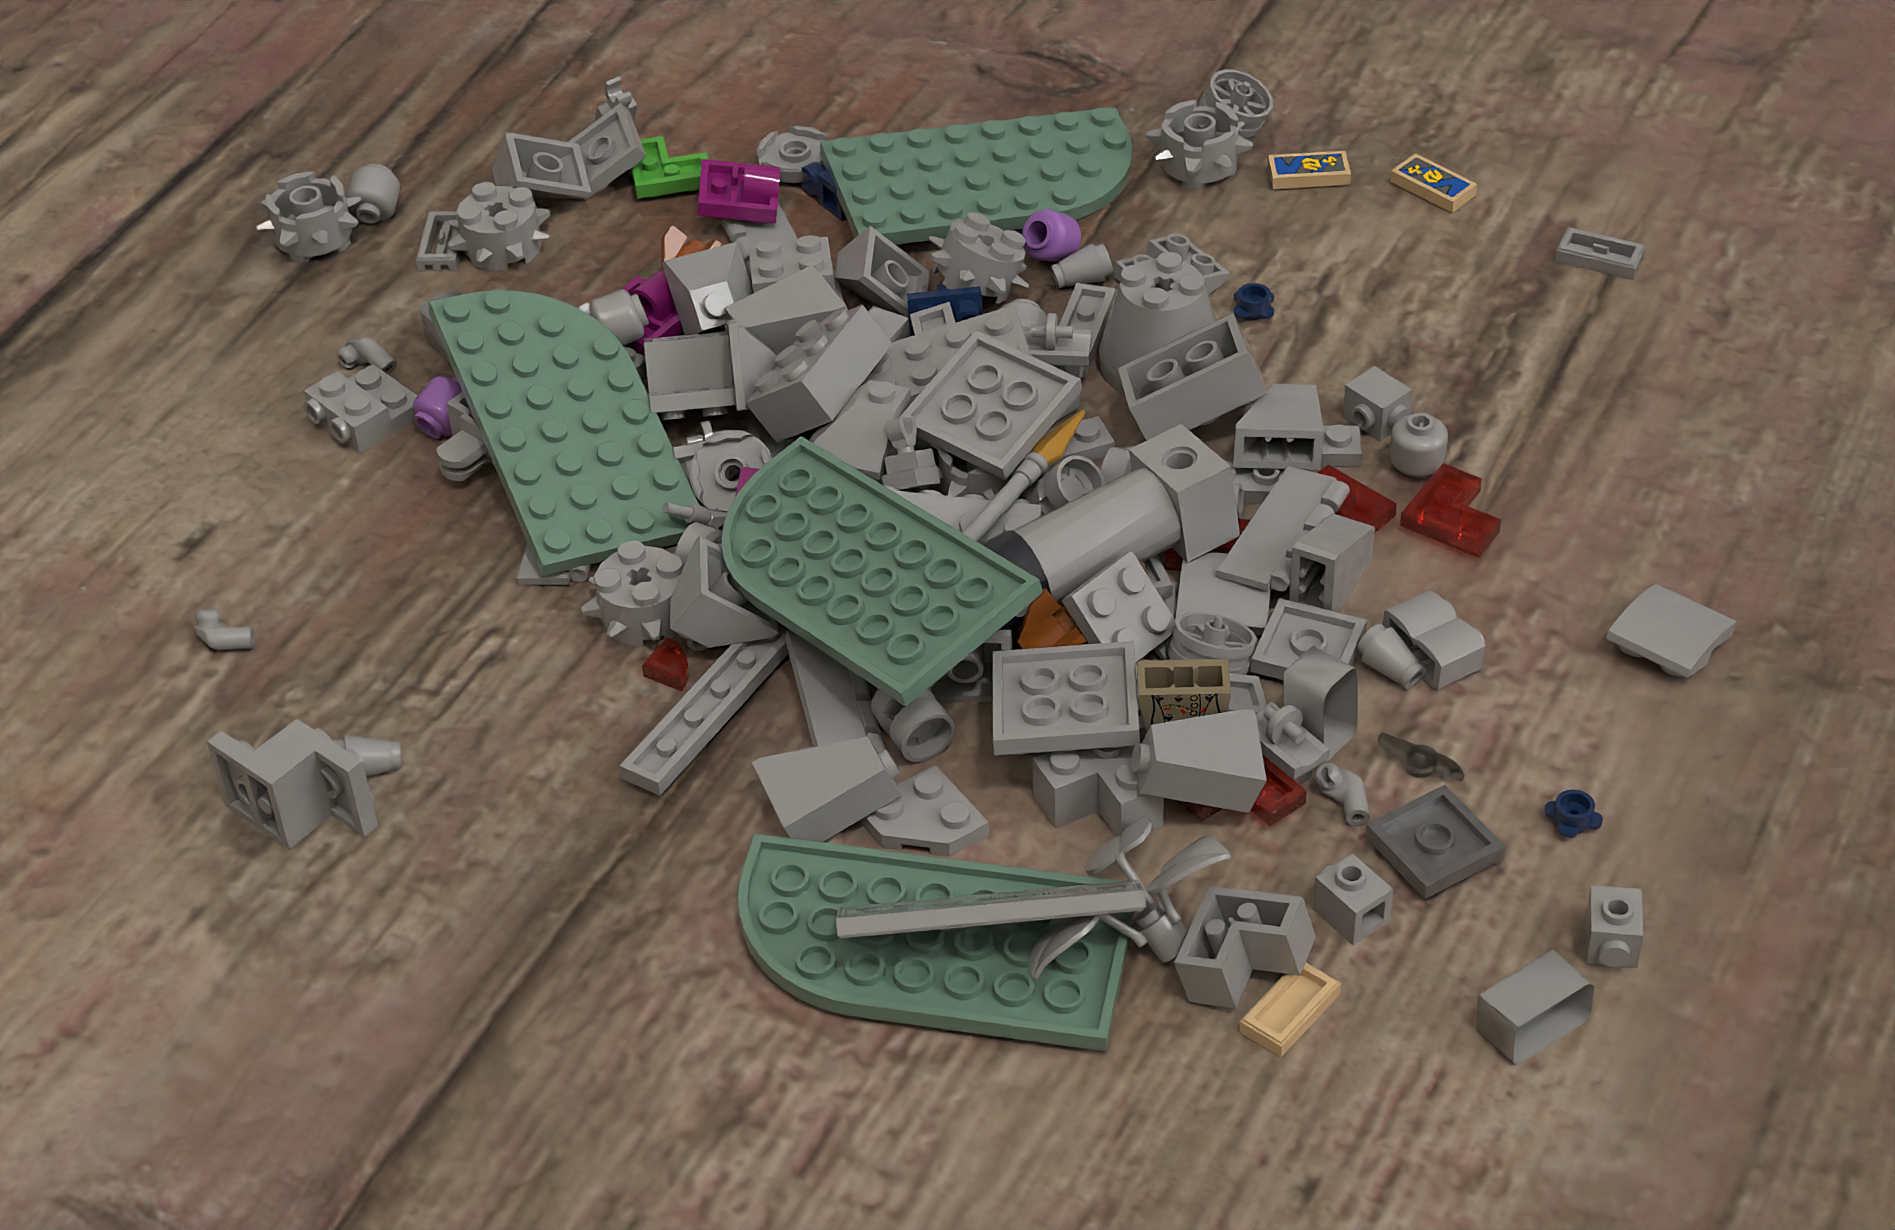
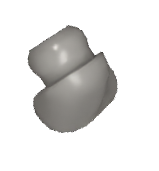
M370 337L350 340L345 343V347L340 348L337 352L338 361L345 368H352L356 364L370 363L385 373L390 374L397 366V362L376 340Z
M1334 763L1321 765L1315 773V780L1321 792L1343 804L1348 824L1360 826L1367 823L1370 819L1366 790L1361 778L1350 771L1339 768Z

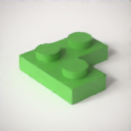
M663 136L640 139L647 156L631 169L637 199L645 197L656 198L664 194L684 191L695 192L699 190L702 159L709 160L707 152L669 158Z

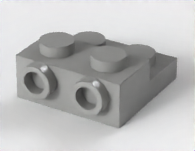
M374 364L359 371L350 378L336 371L303 390L306 399L304 410L309 419L315 424L320 423L332 432L333 436L340 443H347L359 453L414 421L413 402L417 395Z

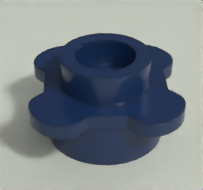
M1259 283L1245 284L1234 294V301L1237 302V306L1234 307L1233 313L1236 317L1259 320L1261 318L1268 319L1274 315V308L1271 307V303L1274 301V294L1265 285Z
M1571 789L1563 791L1557 796L1556 801H1549L1545 805V815L1556 822L1558 833L1563 837L1574 838L1586 829H1599L1603 822L1602 815L1594 812L1595 802L1593 798L1581 790Z

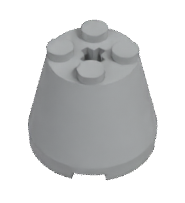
M1163 252L1157 258L1126 266L1121 271L1119 287L1099 346V366L1101 374L1107 383L1124 395L1125 392L1118 371L1119 367L1216 322L1202 274L1191 264L1182 261V257L1178 253Z

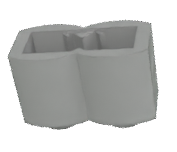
M1428 590L1384 610L1382 625L1386 628L1392 627L1395 629L1420 664L1426 669L1422 680L1432 688L1440 689L1482 669L1486 647L1482 634L1475 627H1471L1464 620L1457 618L1452 604L1442 599L1438 594Z

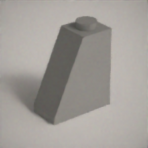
M813 265L725 307L729 320L735 319L776 354L793 345L798 339L795 336L796 332L809 321L816 320L817 323L822 322L840 308L848 311L846 304Z
M1273 384L1267 390L1268 393L1263 395L1235 424L1233 467L1286 469L1287 466L1303 470H1320L1324 429L1317 385Z
M1332 514L1298 539L1292 547L1289 601L1339 613L1372 561L1375 527Z
M1240 709L1151 725L1143 742L1135 745L1131 757V769L1137 773L1139 793L1249 813L1267 781L1255 710Z
M868 736L761 757L752 762L783 828L790 838L823 842L902 796L894 780V777L901 774L889 751L884 749L878 753Z

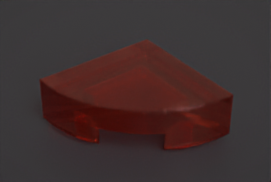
M666 637L642 665L643 677L676 690L683 691L688 682L689 668L686 656L682 652L681 646L671 638Z

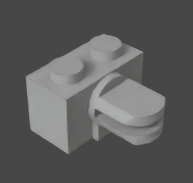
M461 392L446 403L453 437L436 449L441 473L445 478L452 481H464L486 464H493L463 392Z

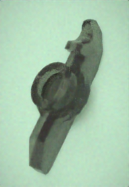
M1383 732L1380 733L1378 744L1388 754L1403 759L1410 775L1416 778H1427L1435 771L1441 774L1440 778L1442 779L1452 777L1457 781L1464 780L1465 774L1462 768L1454 760L1437 753L1433 748L1422 744L1416 745Z

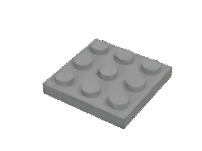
M976 330L899 418L903 419L913 416L917 426V437L1006 480L1083 389L1080 378Z
M1134 641L993 651V746L995 755H1024L1027 753L1051 751L1070 752L1079 749L1107 747L1121 748L1123 746H1135L1137 743H1140Z

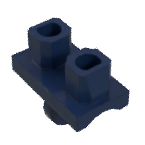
M937 285V291L908 293L907 304L910 336L915 335L910 314L950 302L956 323L983 315L980 286L947 289L946 285Z

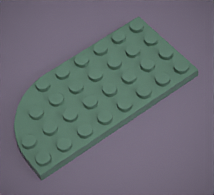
M1099 107L1094 110L1060 112L1058 114L1024 116L1017 119L988 120L982 123L965 125L953 124L947 127L913 129L911 131L887 134L876 133L870 136L852 138L840 137L835 140L820 141V155L826 170H829L836 185L837 197L854 238L866 228L872 226L896 245L928 241L930 236L944 239L947 236L951 223L959 219H966L969 212L984 215L989 219L991 225L1002 230L1023 229L1028 218L1039 210L1051 209L1067 214L1074 220L1090 215L1109 204L1124 188L1131 169L1132 144L1128 131L1116 108Z
M495 289L429 301V315L542 576L602 562L613 553L618 552V547L622 543L633 540L640 541L644 546L656 548L678 544L683 532L692 523L685 522L684 517L664 513L663 505L669 502L687 507L690 503L699 505L679 460H675L673 447L657 413H651L649 396L629 354L620 341L603 324L566 302L523 291Z
M802 436L767 462L745 483L728 510L722 530V551L728 571L737 589L750 603L905 707L1043 593L1040 580Z
M754 833L739 882L738 905L741 928L751 955L760 968L788 993L818 1008L854 1017L1107 1052L1130 938L1105 922L1098 920L1087 934L1054 958L1044 968L1038 982H1036L1029 971L1031 951L1039 938L1064 918L840 938V936H837L836 916L839 907L1119 882V880ZM1136 911L1109 913L1133 928Z

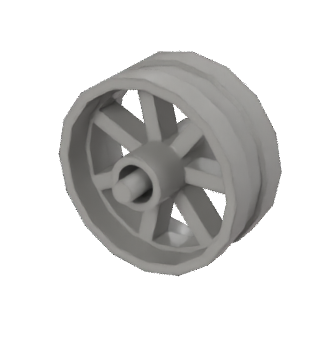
M1224 69L1212 76L1207 89L1200 98L1199 106L1215 108V103L1218 102L1232 109L1238 117V122H1244V125L1238 129V135L1243 138H1249L1257 135L1263 127L1266 118L1273 109V98L1269 90L1253 76L1238 70Z
M1189 612L1177 618L1173 629L1174 637L1168 649L1170 660L1228 659L1229 673L1247 675L1251 664L1250 656L1255 649L1257 641L1251 629L1232 618L1214 613Z

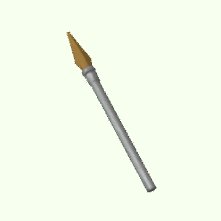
M1079 411L1041 438L1033 447L1032 452L1026 455L1024 461L1013 473V477L962 533L978 542L1026 488H1029L1040 476L1044 475L1049 465L1062 458L1085 415V411Z

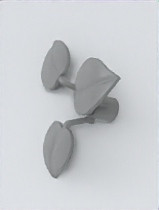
M1146 816L1134 821L1122 831L1121 835L1114 836L1100 846L1086 862L1085 870L1089 875H1094L1116 860L1129 881L1138 880L1145 890L1146 908L1135 917V921L1139 925L1137 931L1110 914L1066 917L1045 932L1034 945L1029 957L1031 976L1038 982L1044 968L1054 958L1087 934L1098 920L1105 922L1131 938L1139 948L1147 943L1163 963L1177 957L1188 930L1180 921L1181 917L1174 909L1166 888L1206 866L1225 859H1232L1231 854L1214 836H1204L1172 857L1162 867L1161 874L1153 879L1146 889L1128 863L1125 853L1147 838L1152 829V822ZM1158 894L1162 905L1159 901L1154 902L1151 896Z

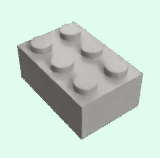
M863 305L848 311L840 308L822 322L817 323L816 320H811L803 325L795 334L798 338L796 342L784 349L775 358L777 363L775 368L761 376L754 384L757 390L746 402V405L776 442L833 421L891 347V341Z
M1234 313L1118 368L1128 407L1146 441L1180 424L1184 425L1188 430L1199 425L1211 424L1220 415L1237 407L1249 406L1256 402L1259 397L1268 393L1254 353Z

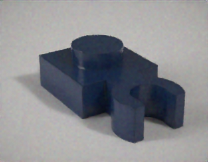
M817 162L801 167V171L810 179V181L802 184L804 191L809 195L816 194L818 196V203L839 220H846L837 197L836 185L829 170H824Z

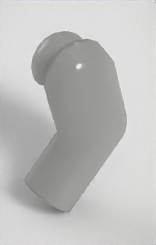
M215 608L201 609L196 613L197 625L194 626L195 632L211 648L215 650L254 649L255 632L253 626L227 628L223 623H220L221 615Z

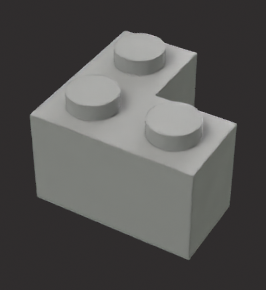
M1134 746L1079 749L1070 752L1051 751L1032 758L1033 797L1055 828L1099 812L1115 836L1121 835L1126 827L1144 816L1148 817L1152 822L1151 831L1163 827L1164 798L1139 793L1137 773L1131 769V757Z
M1208 886L1174 962L1189 1002L1237 1008L1253 969L1300 975L1316 938L1303 897Z

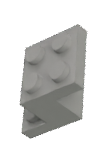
M726 331L644 339L651 413L659 412L660 420L686 417L685 410L700 408L703 416L727 414V406L736 405L729 335Z
M296 718L256 750L246 741L240 740L238 742L222 730L207 741L225 806L286 848L291 849L331 816L363 837L378 827L373 806L375 799L369 790L366 777L367 766L364 760L354 750H345L334 743L323 730L319 728L313 729Z

